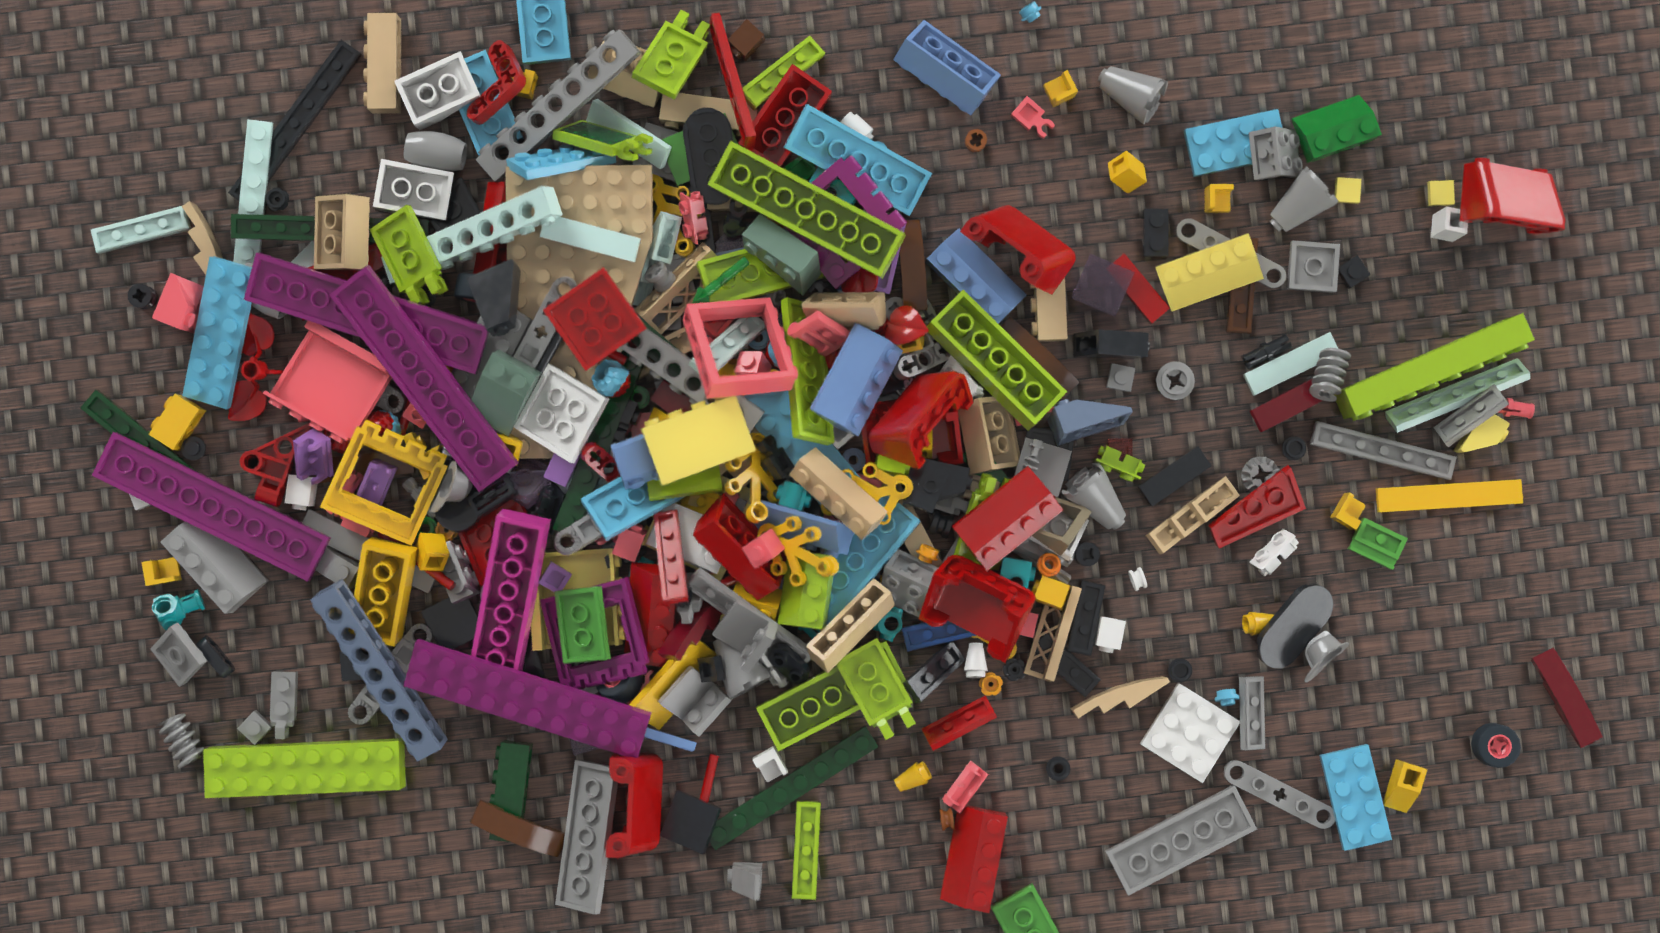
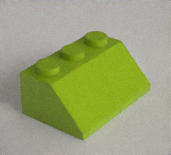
M813 553L814 555H816V556H818V557H820V558L826 557V556H830V555H822V554H815V553ZM798 558L800 567L805 573L807 580L804 585L795 587L790 583L792 571L787 560L788 569L784 575L778 624L823 630L827 625L834 575L823 577L817 572L816 567Z

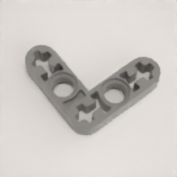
M927 299V311L918 312L922 319L928 318L924 321L926 326L937 316ZM927 333L924 335L925 347L922 350H917L900 358L893 369L894 375L899 380H908L946 362L950 354L938 342L934 343L935 339ZM943 349L944 354H940L938 350ZM920 354L926 356L928 360L927 366L920 363ZM912 363V368L906 371L902 370L903 366Z

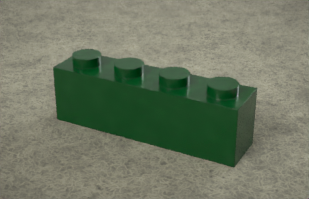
M504 740L501 742V746L497 745L495 760H499L498 770H494L492 784H496L495 794H491L489 803L524 819L533 743ZM490 833L489 840L510 842Z

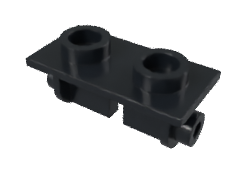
M551 482L550 486H545L540 491L537 507L544 510H537L535 512V516L551 519L549 533L552 536L555 534L553 526L565 493L554 482Z

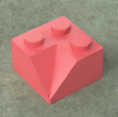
M170 273L152 318L195 334L204 286Z

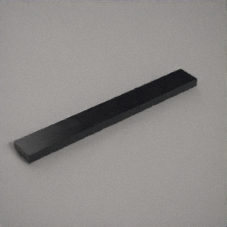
M342 39L273 131L268 182L362 56L360 52ZM242 174L228 192L238 201L240 200Z

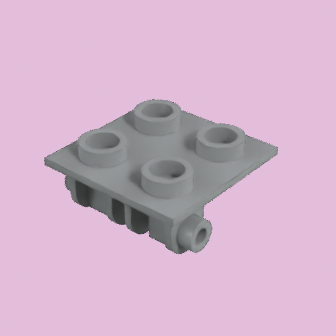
M1025 438L1014 476L1028 466L1052 495L1059 497L1072 451L1043 443L1040 440Z

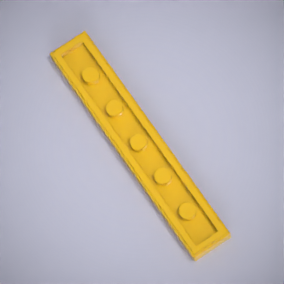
M1519 479L1376 488L1377 512L1523 503L1522 481Z

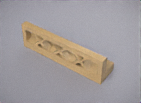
M702 242L672 272L675 275V281L672 286L664 292H658L654 289L634 310L659 334H662L685 312L686 305L692 304L697 289L688 291L689 283L693 279H700L699 287L704 289L696 265L697 261L717 255ZM675 296H683V303L679 307L671 308L672 299ZM658 313H666L665 321L658 327L652 319Z
M1070 587L1062 613L1058 609L1052 608L1048 610L1049 606H1043L1023 672L1024 674L1048 682L1055 680L1082 588ZM1055 610L1059 617V623L1050 629L1045 620L1046 615ZM1044 625L1047 631L1041 633ZM1054 629H1056L1055 636H1053L1051 632ZM1049 633L1053 641L1052 646L1042 651L1038 643L1041 636ZM1037 648L1040 654L1034 656ZM1050 651L1049 656H1048V659H1047L1044 654H1046V653H1048V652ZM1040 656L1046 664L1043 674L1030 670L1033 660Z

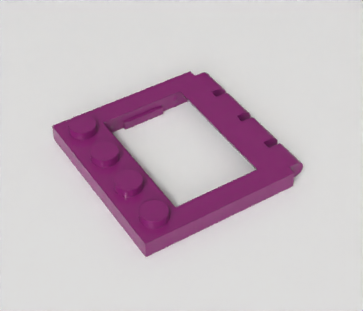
M852 155L845 161L843 158L838 159L811 182V184L826 191L831 187L830 184L839 178L868 214L900 231L907 224L906 220L897 210L888 215L887 212L893 207V204L882 191L878 192L875 196L872 195L878 186L866 172L859 177L856 176L863 168ZM786 228L790 234L818 252L820 271L835 289H838L861 269V267L850 261L846 264L839 255Z
M629 577L595 585L602 586L604 608L620 605L623 628L631 649L630 653L613 656L608 660L593 661L572 666L571 663L563 664L555 596L540 600L560 684L581 690L585 686L589 688L605 684L606 680L610 683L627 679L628 676L631 678L647 673L646 664L650 663Z

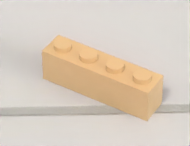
M367 13V21H364V34L367 35V44H364V58L367 59V68H364L363 72L364 82L367 83V92H364L363 95L364 105L367 106L371 113H401V95L394 82L401 78V18L397 13Z
M679 93L675 100L662 94L659 120L661 124H664L665 128L678 129L679 126L684 127L687 118L695 110L708 107L726 113L735 137L741 138L729 99ZM747 103L753 122L759 112V108L754 111Z
M1065 278L1052 295L1029 283L1030 289H1034V298L1030 299L1031 313L1035 312V322L1031 323L1032 336H1036L1039 342L1067 340Z
M816 447L800 458L790 473L794 480L861 540L875 530L888 513L886 509Z
M873 579L806 646L810 659L829 673L895 606L892 593L877 580Z

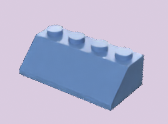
M925 20L905 39L893 59L901 68L911 72L922 83L932 87L940 96L947 98L957 105L961 111L967 112L969 115H972L1001 76V74Z
M958 228L926 259L925 263L957 294L962 290L968 293L999 324L1027 295L971 239L960 233L961 229Z
M855 323L814 399L810 410L839 430L859 436L903 350L883 336Z
M643 434L611 445L615 463L625 489H637L653 479L659 480Z
M761 500V503L767 507L768 516L759 523H753L758 529L766 523L778 526L785 523L788 517L797 516L801 519V528L798 531L784 533L781 535L783 538L789 540L804 533L806 528L816 526L821 531L820 539L814 542H807L803 544L802 548L816 551L817 547L825 549L824 554L837 558L839 553L848 555L854 532L845 524ZM811 531V536H812V538H814V532H813V531Z

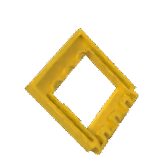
M365 419L362 428L356 427L320 507L412 546L448 467L444 464L447 455L431 448L428 456H424L427 446L408 439L404 447L401 445L404 436L387 428L381 437L378 433L382 426ZM362 444L430 474L426 484L421 489L410 518L342 489L359 458L357 455L362 448Z

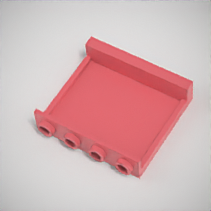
M307 321L304 326L308 330L306 336L270 393L264 391L263 394L270 398L268 403L281 410L284 406L290 409L288 414L302 421L304 417L311 421L309 426L322 433L323 429L331 432L329 437L341 444L344 440L349 443L356 427L362 428L365 419L367 420L392 377L374 354L320 324Z

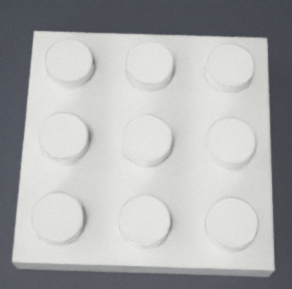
M548 363L517 419L514 428L568 462L575 463L609 399Z
M1177 683L1140 744L1203 783L1240 724V721L1185 686Z

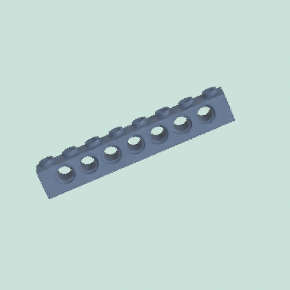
M341 579L319 591L311 599L315 612L321 615L326 623L327 630L330 634L334 635L340 644L341 651L352 662L354 671L362 677L368 692L376 698L380 705V710L393 724L395 733L401 736L405 742L407 751L419 761L440 750L448 740L417 691L404 687L405 673L344 580ZM334 607L340 609L342 614L337 613ZM348 628H351L355 634H351ZM361 648L367 650L369 655L364 654ZM374 668L380 670L382 675L376 673ZM388 689L393 690L395 695L389 693ZM401 709L406 710L408 712V715L404 714L401 711ZM414 729L419 730L421 734H417Z

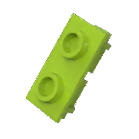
M1107 445L1105 447L1100 446L1097 454L1101 457L1100 459H1094L1093 462H1099L1106 472L1110 473L1111 470L1119 472V477L1129 482H1133L1134 479H1141L1137 473H1142L1145 468L1142 460L1126 454L1123 462H1121L1119 458L1122 452Z

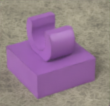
M550 561L540 577L539 584L553 592L563 590L572 573Z

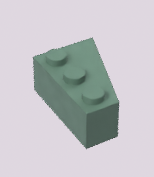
M759 214L742 234L746 251L751 255L757 256L800 294L804 295L821 275L818 252L762 214Z

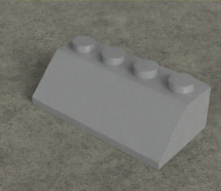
M187 522L178 525L161 541V544L225 614L234 613L269 581L240 548Z

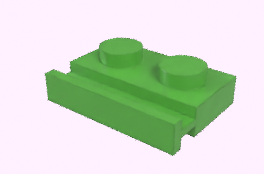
M1361 518V523L1347 549L1393 570L1408 538L1371 520Z

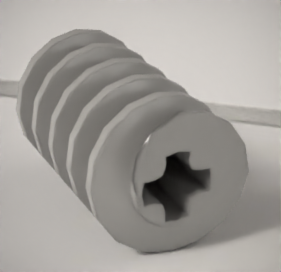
M1325 348L1319 353L1320 359L1317 361V368L1314 371L1315 376L1312 379L1309 391L1317 399L1336 401L1337 398L1334 395L1341 394L1342 390L1338 386L1344 384V380L1341 378L1346 376V371L1343 369L1349 366L1345 360H1350L1351 354L1338 348Z
M185 713L177 714L157 725L163 726L159 731L160 735L168 734L163 740L164 743H173L168 748L169 752L177 751L173 756V760L182 759L177 766L178 769L201 758L200 754L204 747L195 748L200 741L199 739L191 740V736L195 731H186V728L191 723L181 722L186 716Z

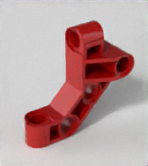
M309 423L242 454L240 465L243 470L262 477L254 500L275 507L280 506L284 497L288 474H291L295 462L293 441L312 429ZM323 429L324 435L329 437L331 432ZM330 438L331 449L344 454L349 443L344 440L341 444ZM285 441H290L292 444V450L288 454H282L280 451V446ZM258 457L259 464L252 469L250 462L253 458Z

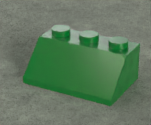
M1360 95L1291 119L1296 134L1299 136L1300 145L1307 164L1374 141L1382 135L1373 110Z

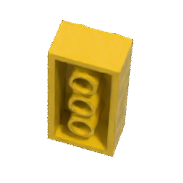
M370 537L362 544L354 597L384 643L394 647L403 638L418 547ZM348 628L351 634H355L351 628Z

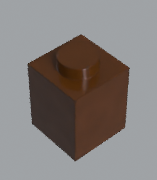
M747 19L728 38L732 55L737 59L741 57L745 61L765 41L764 34Z

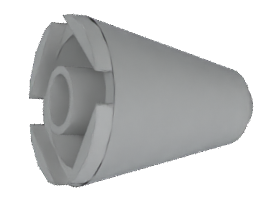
M1110 66L1108 69L1104 68L1098 78L1100 88L1142 124L1150 121L1160 105V102H1158L1160 96H1164L1168 86V81L1113 66Z
M1306 166L1270 213L1272 219L1269 222L1278 232L1282 229L1287 232L1338 203V200L1334 194L1330 195L1328 187Z
M1099 462L1092 463L1094 468L1088 470L1085 467L1077 472L1065 484L1068 489H1062V493L1072 503L1089 509L1091 511L1089 516L1106 529H1118L1124 524L1126 513L1103 466Z
M718 638L713 642L716 656L721 655L725 678L723 683L729 699H734L771 678L770 672L760 660L747 673L741 669L743 658H741L742 652Z

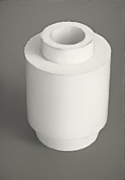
M849 112L842 119V124L871 140L874 136L871 133L874 129L858 114L854 115L852 112Z

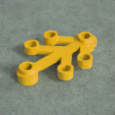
M652 174V182L656 184L653 188V200L658 206L653 224L661 211L683 217L680 213L679 205L666 202L662 194L677 197L681 201L679 193L687 191L686 195L690 197V190L685 186L677 188L665 185L660 176ZM679 229L675 252L680 257L687 258L695 250V245L689 238L684 237L681 229ZM687 243L686 249L680 250V245Z
M761 433L750 434L755 445L765 437ZM754 445L756 451L725 462L726 469L734 472L741 467V462L750 456V466L736 478L727 481L724 488L728 494L734 495L750 479V506L746 509V518L752 523H759L768 516L767 507L761 503V483L768 491L767 499L769 502L775 504L779 502V499H776L773 495V492L777 493L778 487L773 483L775 481L768 469L766 474L761 467V460L763 461L766 456Z
M873 462L865 464L863 474L868 478L875 477L886 486L878 488L856 476L851 469L842 470L844 473H850L851 479L875 501L878 502L881 497L890 495L884 507L888 511V519L881 521V525H886L890 522L891 513L899 499L907 498L913 490V483L909 477L901 474L893 477L880 470ZM873 466L875 473L868 474L866 467ZM898 483H903L905 485V490L898 491L896 489V485ZM820 505L824 514L834 515L824 505Z
M797 516L788 517L783 524L776 526L772 523H766L761 525L758 530V536L772 528L785 547L784 552L792 571L790 583L797 587L804 585L807 580L805 573L800 567L798 558L816 567L817 572L823 577L835 575L838 572L839 565L834 557L826 556L820 558L800 547L807 542H814L820 539L821 531L818 527H808L804 533L789 540L781 536L788 531H798L801 528V519ZM811 531L814 532V538L811 536ZM779 553L772 558L771 572L775 576L784 575L788 569L787 564L782 561L781 554Z

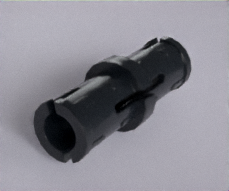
M1284 334L1269 343L1264 342L1260 344V347L1241 355L1242 360L1247 361L1244 365L1247 369H1250L1264 360L1270 361L1273 359V356L1291 349V342H1286L1289 338Z

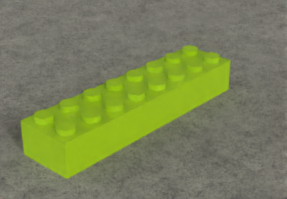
M730 141L708 183L711 188L882 279L906 236L904 232Z
M1518 314L1341 389V394L1334 395L1337 398L1336 403L1343 419L1361 420L1373 415V409L1375 412L1394 406V400L1400 402L1417 396V390L1420 393L1440 386L1438 381L1444 383L1462 376L1461 371L1462 374L1473 372L1484 367V364L1499 361L1505 358L1506 355L1529 348L1527 343L1535 339L1524 314Z
M402 738L211 746L203 749L205 798L401 790L406 787L405 745Z

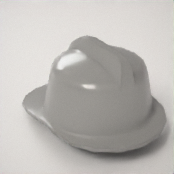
M456 461L450 463L430 505L432 513L437 512L445 502L462 501L471 491L473 484L463 470L457 468Z
M1323 631L1307 644L1305 656L1311 670L1306 675L1304 682L1312 680L1332 659L1349 646V642L1341 644L1328 631Z

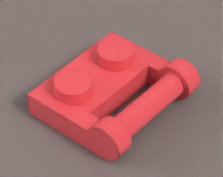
M816 311L799 323L793 322L787 330L789 336L801 339L817 349V352L822 356H828L841 348L850 333V330L820 311Z

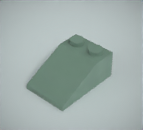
M498 349L491 354L481 373L471 400L493 429L509 437L542 372Z

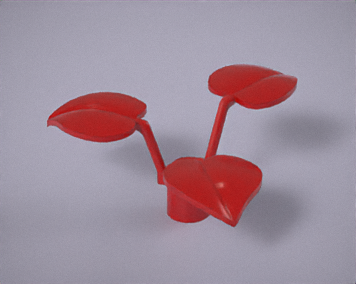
M861 268L841 285L842 291L873 292L877 288L878 276ZM904 305L896 308L891 313L890 320L886 318V322L879 326V329L872 331L890 340L895 345H902L919 339L927 334L929 329L916 309ZM841 348L825 356L829 369H831Z
M252 313L249 315L242 349L245 355L252 357H250V360L245 361L241 367V373L247 380H242L235 384L232 404L228 414V419L231 421H247L261 415L267 406V396L258 390L260 385L256 380L264 379L267 374L281 375L284 371L268 369L265 362L257 360L262 355V350L269 349L272 346L275 336L272 325L266 319Z

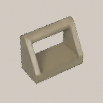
M1054 497L1062 507V512L1073 519L1072 523L1063 536L1044 531L1046 525L1032 536L1061 556L1069 547L1091 514V511L1082 505Z

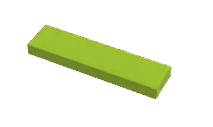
M808 36L742 88L746 102L755 111L768 100L792 64L805 72L823 58L825 52L811 36Z
M797 800L792 899L816 900L821 802Z

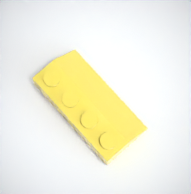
M1249 233L1155 267L1171 312L1264 279Z

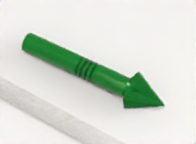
M745 257L741 258L704 289L698 287L692 304L710 302L709 296L749 265V261Z

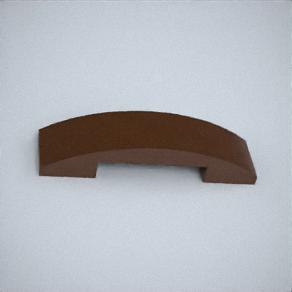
M920 219L906 220L907 224L904 230L906 236L899 252L902 306H911L917 312L927 311L926 271Z
M1011 317L1001 325L1067 391L1061 398L1063 400L1079 381L1047 348Z
M481 799L470 820L471 824L491 834L543 854L558 857L563 848L564 832L523 819Z

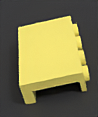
M736 396L715 398V402L707 405L704 400L691 405L692 410L683 413L682 409L668 413L669 419L659 421L657 417L644 422L645 427L641 428V432L644 435L661 485L756 451Z

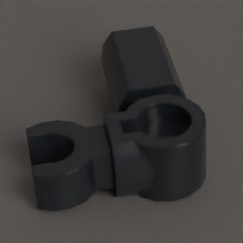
M731 199L729 204L730 211L723 222V232L728 237L733 238L738 235L742 237L744 231L752 223L748 221L742 222V215L747 212L748 207L745 205L736 207L735 200Z

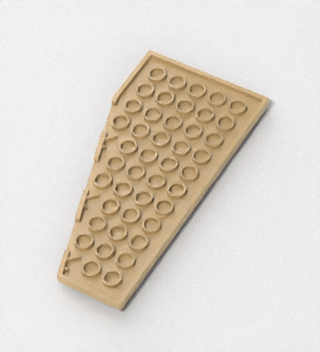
M652 165L586 166L582 170L526 180L511 171L509 167H505L506 202L541 186L554 187L563 214L560 217L641 238L636 261L631 262L540 237L541 225L534 227L535 231L530 234L514 236V240L507 243V261L513 259L521 271L517 310L533 320L555 280L560 277H570L578 285L603 267H605L632 306L650 245H652L653 241ZM534 207L531 209V216L533 217L535 213ZM513 216L511 217V220H510L511 225H513V223H514V218H513ZM560 283L558 287L559 293L564 295L571 290V287L567 283ZM545 326L536 327L540 338L548 334L545 332ZM562 340L550 364L597 391L591 379L596 366L600 365L602 361L585 371L568 345ZM513 428L511 434L523 442L519 459L552 458L554 452Z

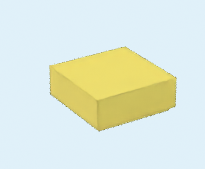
M1337 177L1335 179V197L1338 203L1359 204L1361 179Z
M1454 180L1427 182L1428 206L1455 204Z

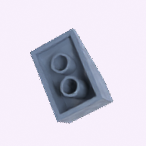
M1065 399L1055 404L1056 407L1053 408L1047 421L1052 430L1056 445L1059 446L1124 425L1133 411L1131 407L1084 400L1070 402L1069 399Z

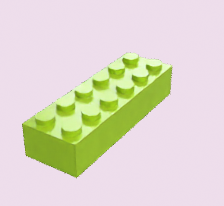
M964 290L927 326L929 329L928 333L1027 431L1067 393Z
M883 640L880 644L903 683L906 679L886 640ZM837 666L829 673L823 671L807 679L806 682L798 684L756 707L778 751L860 710Z

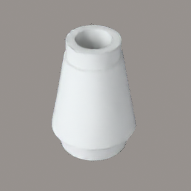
M969 643L964 667L967 678H985V672H988L983 643Z

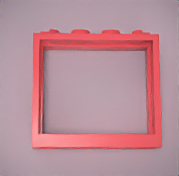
M771 297L686 305L682 320L707 399L792 390L795 379L798 378V370L795 365L793 366L791 349L786 345L784 328L779 324L778 311L773 306ZM762 316L780 371L719 377L702 321Z

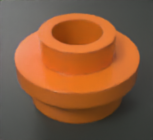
M1045 553L1038 558L1037 569L1043 576L1053 577L1061 569L1060 559L1055 554ZM1045 563H1049L1051 565V569H1048L1045 566Z

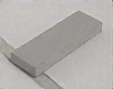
M1493 384L1433 428L1447 447H1450L1509 405V403L1496 385Z
M1264 676L1239 677L1240 750L1265 749Z

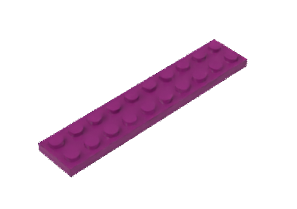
M260 252L255 254L244 300L361 337L329 296L346 280ZM393 296L445 365L472 374L478 373L489 335L483 324Z
M370 265L365 266L329 294L479 492L519 463Z
M112 432L92 476L305 581L311 580L331 537L117 432Z
M417 639L404 682V687L627 757L638 758L652 713L421 639Z

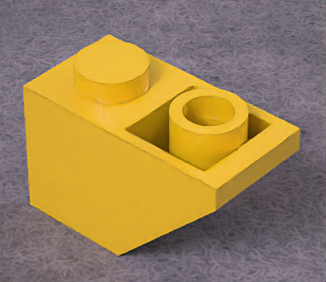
M1396 759L1383 805L1407 813L1421 792L1427 769Z

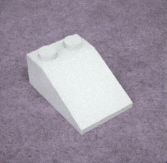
M461 51L394 81L413 124L419 130L442 121L481 96Z
M381 159L373 208L379 211L394 213L405 205H411L416 217L446 221L454 173Z
M676 503L661 510L660 512L678 510L684 561L698 568L701 567L709 573L717 574L721 564L693 536L697 521L703 514ZM653 526L646 544L657 549L655 527Z

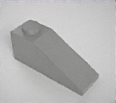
M327 545L316 571L333 582L343 579L348 588L352 589L356 585L359 563Z
M733 862L732 869H728L727 883H732V891L753 900H759L762 888V863Z

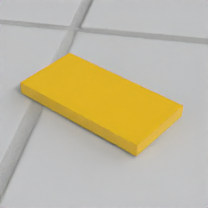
M701 640L697 646L689 644L681 661L669 659L629 705L652 712L649 724L660 730L672 717L673 713L660 705L658 700L689 666L699 671L697 658L716 656L715 651Z

